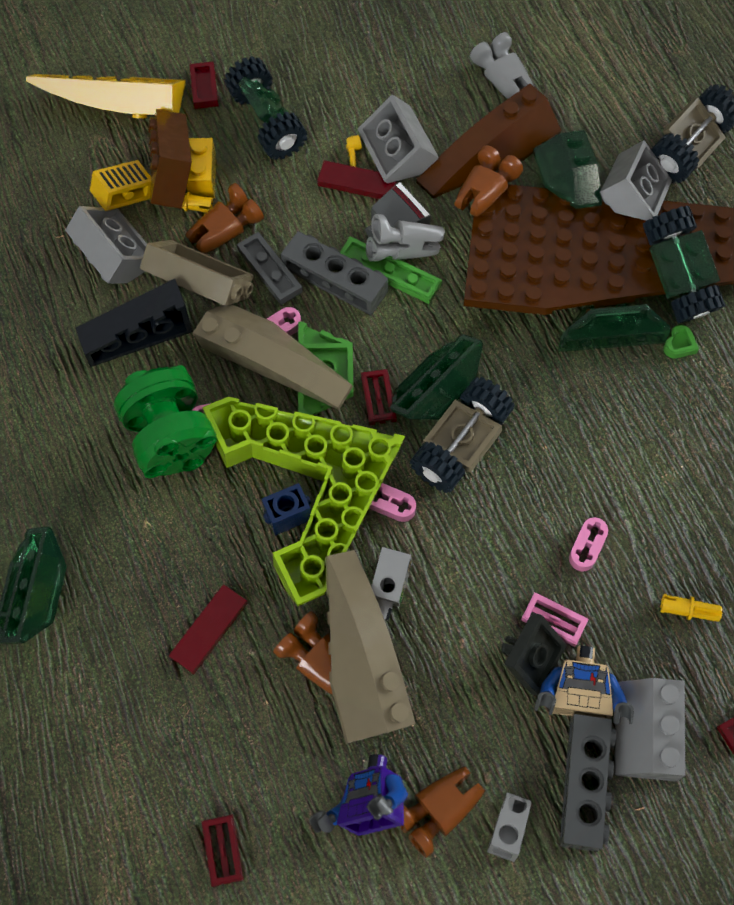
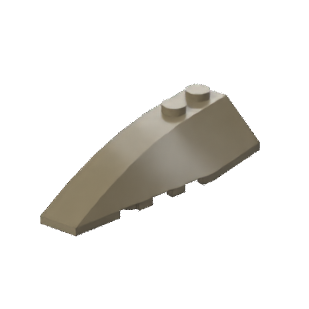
M233 304L221 305L208 310L193 332L202 349L340 410L353 388L352 384L274 322Z
M355 550L326 556L327 596H329L327 619L328 625H330L328 649L329 655H331L329 678L346 744L415 725L389 631Z

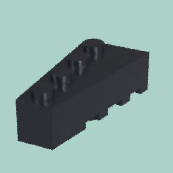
M175 279L75 328L90 367L193 332L184 300Z

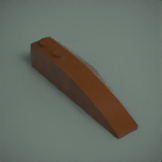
M528 84L489 112L459 137L416 179V183L432 198L461 187L473 167L480 165L478 152L486 145L492 146L498 151L501 162L508 155L515 156L520 161L525 160L561 133V128L548 99L532 84Z

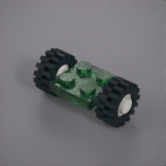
M250 56L249 60L245 57L242 58L241 63L239 61L235 62L236 66H230L228 69L230 73L225 74V86L235 102H239L242 105L245 102L247 105L251 104L259 119L264 122L262 124L264 128H260L258 131L260 133L258 134V139L266 154L270 158L273 157L274 160H278L279 157L282 160L285 159V155H288V157L292 156L293 151L297 153L299 151L298 147H303L305 144L303 141L307 140V131L297 115L292 112L289 113L279 103L281 98L274 90L270 89L269 86H272L273 78L263 61L258 57L255 59L254 56Z
M690 206L671 209L669 212H663L661 215H656L652 217L653 219L644 222L643 228L651 245L649 249L667 299L688 292V295H684L671 302L677 323L690 321L724 308L725 303L718 285L703 288L718 283L720 278L703 231L690 233V231L697 228Z

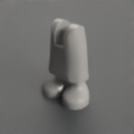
M503 32L493 39L490 46L487 42L476 45L470 53V59L474 64L485 68L484 75L509 99L528 84L533 85L517 54H508L512 38L507 32Z
M375 214L371 222L373 237H369L366 241V255L370 262L380 261L388 256H392L393 260L434 256L439 254L441 246L438 242L443 240L445 229L435 225L400 220L395 223V227H391L383 214Z

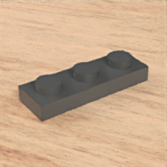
M259 232L237 244L239 253L280 305L303 292L301 284Z

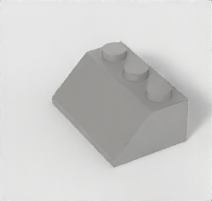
M391 95L357 129L386 183L421 175L439 158L411 106L394 95Z
M645 140L618 155L600 193L605 204L609 205L615 213L647 221L658 215L672 179Z
M79 206L65 231L72 238L73 243L85 254L87 260L101 274L104 281L108 284L129 283L146 272L140 269L147 243L118 208L105 211L102 207Z
M648 678L618 682L625 694L627 703L634 708L632 724H629V720L626 717H620L619 724H615L614 776L677 782L685 776V681Z

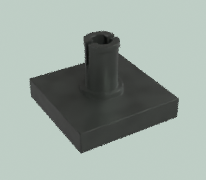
M532 612L519 638L515 639L514 637L507 636L505 641L511 643V645L503 643L501 650L504 655L508 656L504 663L506 668L530 694L538 696L542 682L557 666L567 644L542 615Z

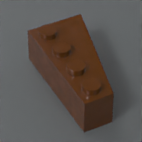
M156 109L155 117H150L148 124V133H150L149 156L151 157V204L182 209L192 164L186 114Z

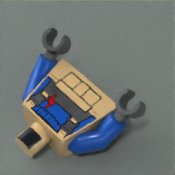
M578 646L576 661L565 660L562 667H555L541 684L540 693L534 707L535 711H538L539 706L547 707L549 709L548 715L573 716L574 714L606 719H610L614 711L615 724H619L620 717H626L629 720V724H632L634 715L633 706L627 703L621 686L616 677L609 673L608 666L594 663L595 648L590 646Z

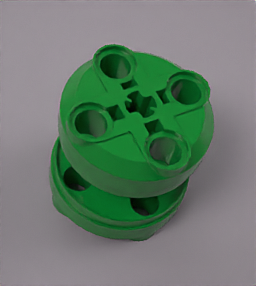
M178 365L155 368L148 371H136L126 378L125 384L114 400L115 411L123 426L129 431L139 432L132 442V448L138 467L142 470L145 478H155L182 471L195 470L204 463V459L211 453L217 442V434L208 417L202 412L191 411L197 403L198 395L194 382L185 366Z

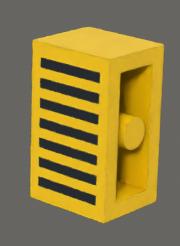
M189 138L192 164L187 182V191H190L192 195L215 198L216 153L213 138Z
M139 160L93 171L90 192L105 211L149 200L151 196V176Z

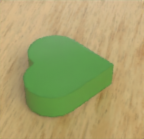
M677 325L672 329L663 350L668 357L674 359L697 354L699 348L690 328L685 325Z

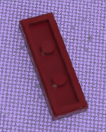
M324 160L317 184L325 188L381 199L397 184V181L386 183L380 172Z
M223 584L168 655L170 659L194 675L248 604L247 600Z

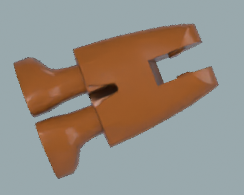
M488 145L483 146L478 152L480 165L473 167L454 203L456 208L463 211L471 200L474 199L470 214L476 217L485 212L507 190L508 182L519 178L523 172V165L518 158L508 155L501 162L498 151Z
M235 182L228 188L230 200L225 206L222 202L218 201L185 234L191 243H197L196 248L203 254L222 246L242 234L245 225L259 223L264 219V215L256 202L252 199L248 200L242 188Z
M310 611L296 625L294 633L308 643L312 649L308 652L301 645L297 637L289 633L278 643L273 653L278 658L291 657L300 662L296 669L313 683L333 695L329 672H331V655H329L328 649L330 634H326L323 638L317 632L318 616L313 611Z
M466 766L443 776L415 794L414 798L417 804L410 808L404 806V825L399 827L405 834L413 829L426 815L431 816L430 821L408 835L411 843L425 858L429 857L434 851V837L439 832L447 836L469 814L485 793L480 783L467 790L465 794L459 791L457 787L471 775Z

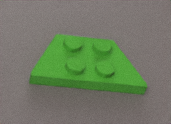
M298 322V342L353 386V343L343 338H336L324 330L319 332L307 327L305 322ZM354 388L351 389L345 400L354 396ZM298 392V412L315 415L331 407Z

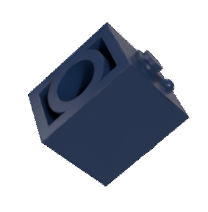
M299 483L261 499L264 508L263 518L267 524L271 525L275 536L308 522L310 518L311 501L309 496L303 493Z

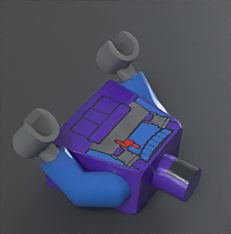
M373 754L369 756L367 770L353 773L348 777L344 796L340 803L327 813L325 810L314 813L309 818V822L316 833L321 831L325 833L331 832L334 829V825H338L358 836L403 826L404 801L407 799L408 793L401 776L387 769V758L383 755Z

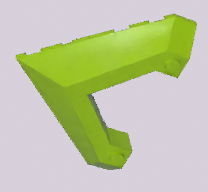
M226 397L202 407L204 414L211 421L217 434L215 445L226 468L253 457L324 481L300 541L272 553L273 566L286 592L297 607L324 595L327 591L325 557L347 552L405 436L378 433L376 429L354 424L353 426L341 424L340 421L300 412L293 414L279 411L277 407L256 403V405L240 402L239 399Z

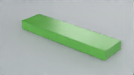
M351 236L340 251L341 254L350 259L355 258L367 268L383 273L388 278V285L425 303H431L442 285V279L402 260H393L392 256H388L380 261L370 262L366 255V243Z

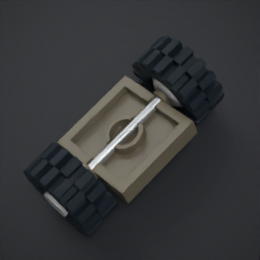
M714 84L713 87L712 85L709 86L699 98L692 99L662 131L664 136L651 150L672 179L671 183L677 182L678 184L682 181L684 182L726 138L724 134L729 132L734 126V96L731 94L733 92L732 89L726 91V86L721 85L719 88L718 84Z
M475 377L461 394L460 399L462 401H453L425 437L422 446L410 461L412 469L416 470L415 473L421 476L424 482H429L431 487L435 486L439 491L443 490L444 493H450L464 476L465 470L469 473L473 471L502 432V424L515 406L512 398L506 396L508 393L505 390L499 389L501 386L498 384L493 385L489 379L486 381L483 377H480V379Z

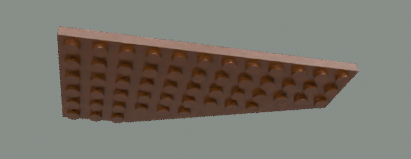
M508 184L507 190L485 212L478 217L473 216L463 306L548 315L552 314L553 310L593 305L596 308L634 302L635 298L675 293L678 296L690 294L691 292L672 240L651 246L643 228V223L646 220L615 213L609 205L605 204L601 194ZM663 201L657 216L682 206H690L697 228L677 239L696 291L714 285L734 284V208Z

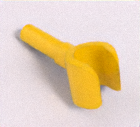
M359 135L350 136L346 140L350 166L356 167L355 151L362 149Z

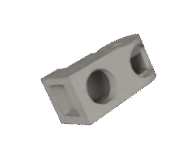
M508 792L506 793L487 849L488 853L515 862L519 856L531 807L530 800Z

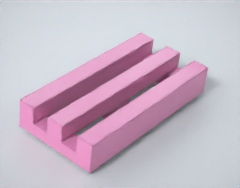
M535 592L521 621L527 623L532 612L542 615L547 621L575 634L572 636L552 626L562 640L573 647H576L589 620ZM538 603L578 623V628L535 607V604Z

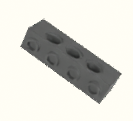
M298 231L281 253V260L291 273L371 316L388 293V278L378 270H371L355 258L350 259L341 254L336 248L320 243L312 235H305ZM355 282H362V284H359V285L354 284V283H355Z
M574 714L570 719L559 842L561 847L598 852L603 849V844H608L609 825L604 823L605 812H610L612 794L607 792L608 779L612 780L614 772V761L609 760L610 748H614L616 742V729H611L612 719ZM584 745H594L599 752L598 758L588 757L584 752ZM589 775L593 777L596 781V789L593 791L585 789L581 782L582 776ZM580 807H587L593 812L594 820L592 823H585L580 819Z

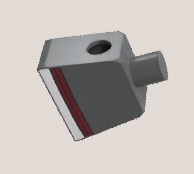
M401 182L390 189L371 208V221L373 215L383 214L391 227H395V223L398 220L430 225L431 214ZM371 225L365 228L368 238L373 237Z

